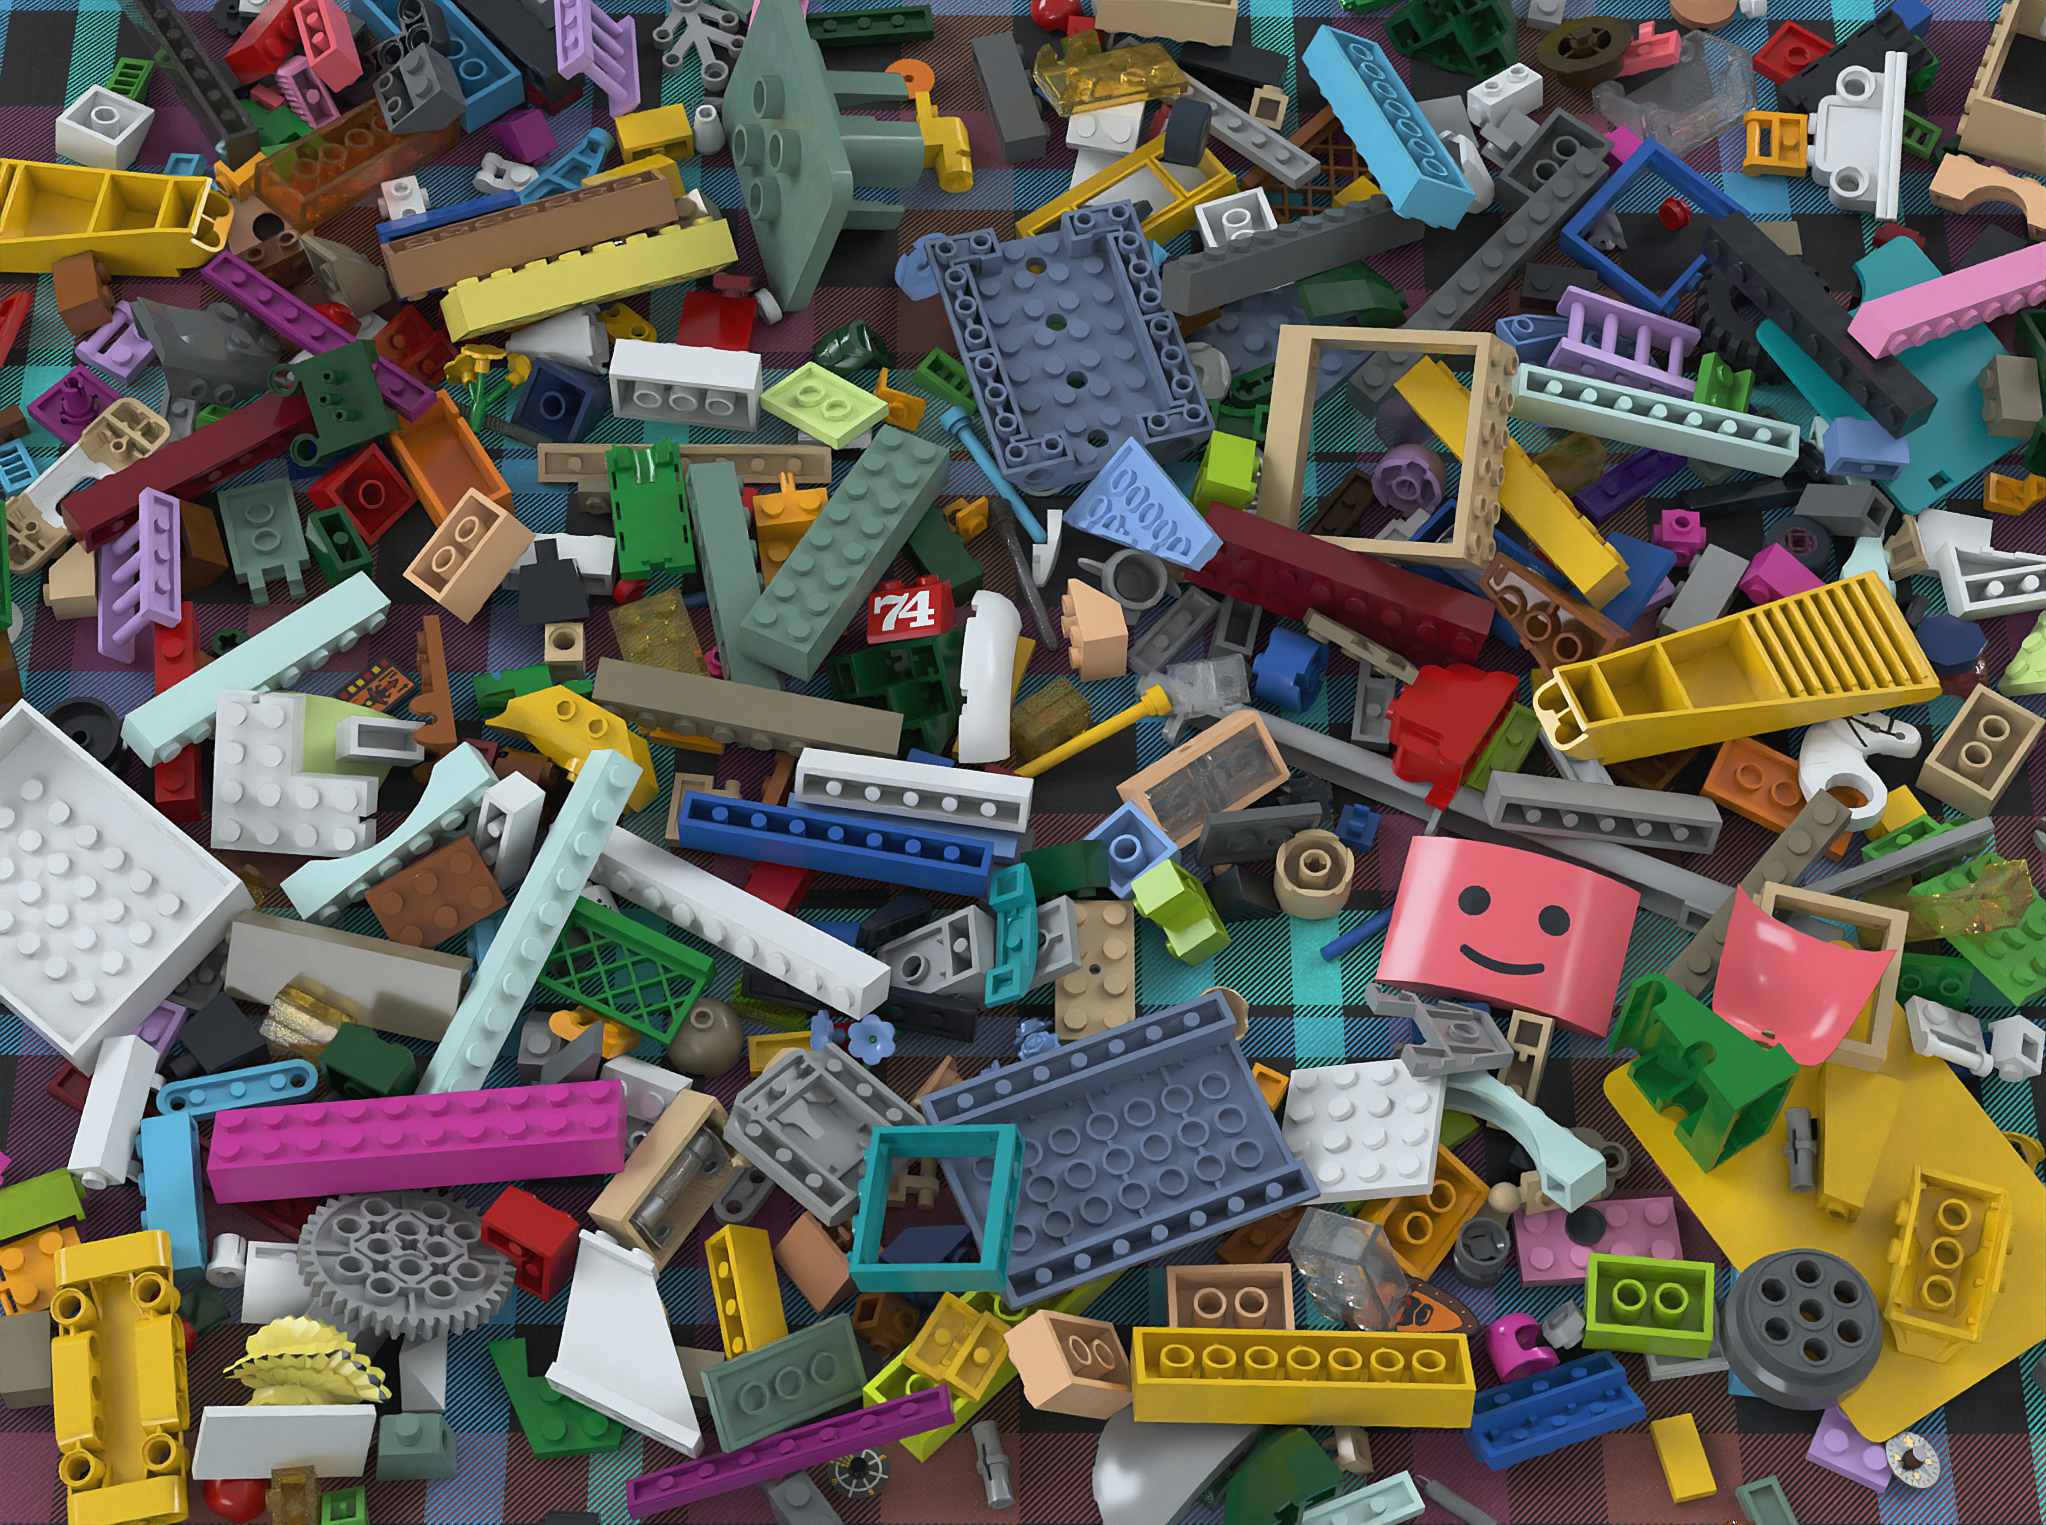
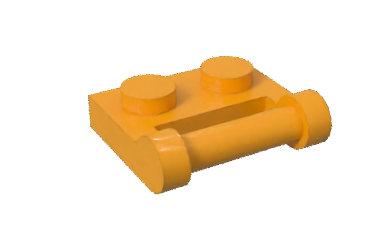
M1757 110L1745 113L1743 116V127L1747 130L1746 158L1743 160L1742 168L1744 175L1757 177L1761 174L1805 177L1807 170V115ZM1763 128L1770 129V157L1760 156V132Z
M581 1005L574 1011L562 1010L550 1017L549 1026L552 1032L571 1042L593 1023L603 1022L601 1056L606 1059L638 1049L643 1036Z

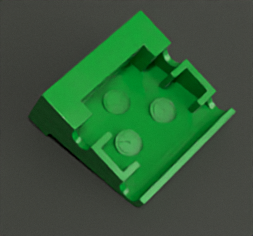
M1658 973L1645 974L1632 982L1607 1047V1051L1611 1055L1622 1048H1632L1638 1052L1640 1058L1631 1063L1627 1076L1658 1114L1672 1106L1679 1107L1685 1111L1687 1118L1678 1123L1674 1135L1705 1174L1770 1133L1801 1069L1781 1043L1766 1051L1667 977Z

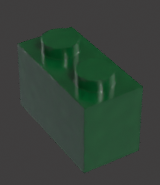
M343 504L309 514L305 542L330 588L336 587L360 571H363L371 580L374 560Z
M1079 840L1020 853L1021 863L1025 862L1030 870L1035 899H1042L1043 905L1073 894L1074 899L1097 896L1096 889L1111 886L1105 840Z

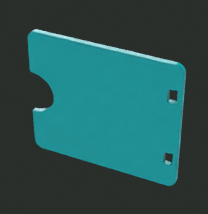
M1898 236L1856 262L1852 267L1861 282L1862 300L1856 309L1848 313L1854 318L1862 303L1942 277L1943 275L1912 239L1906 236ZM1770 318L1761 323L1756 331L1758 342L1829 426L1836 418L1846 416L1854 417L1857 420L1876 421ZM1983 322L1973 325L1968 330L1961 329L1950 333L1945 338L1940 339L1938 337L1927 341L1920 347L1913 346L1904 349L1897 355H1893L1939 399L1927 424L1907 434L1910 464L1897 480L1874 479L1895 505L1907 515L1919 514L2028 440L1988 436L1987 423L1982 417L1984 395L1983 389L1979 387V375L1982 368L1990 362L1995 354L2012 355ZM2041 397L2044 417L2046 415V398ZM1940 474L1947 483L1935 490L1929 480Z

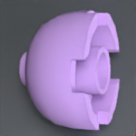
M1406 443L1390 449L1376 466L1371 483L1375 496L1383 506L1386 507L1389 503L1394 508L1404 511L1402 516L1410 518L1419 508L1428 514L1435 510L1436 506L1443 499L1448 478L1444 463L1438 454L1426 446Z

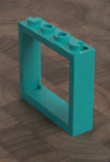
M1017 1124L873 1126L869 1148L864 1149L865 1178H861L858 1184V1196L861 1202L859 1214H855L852 1221V1232L855 1238L853 1251L847 1253V1259L850 1263L848 1275L852 1276L860 1292L1006 1291L1026 1148ZM995 1156L980 1263L877 1264L894 1158Z

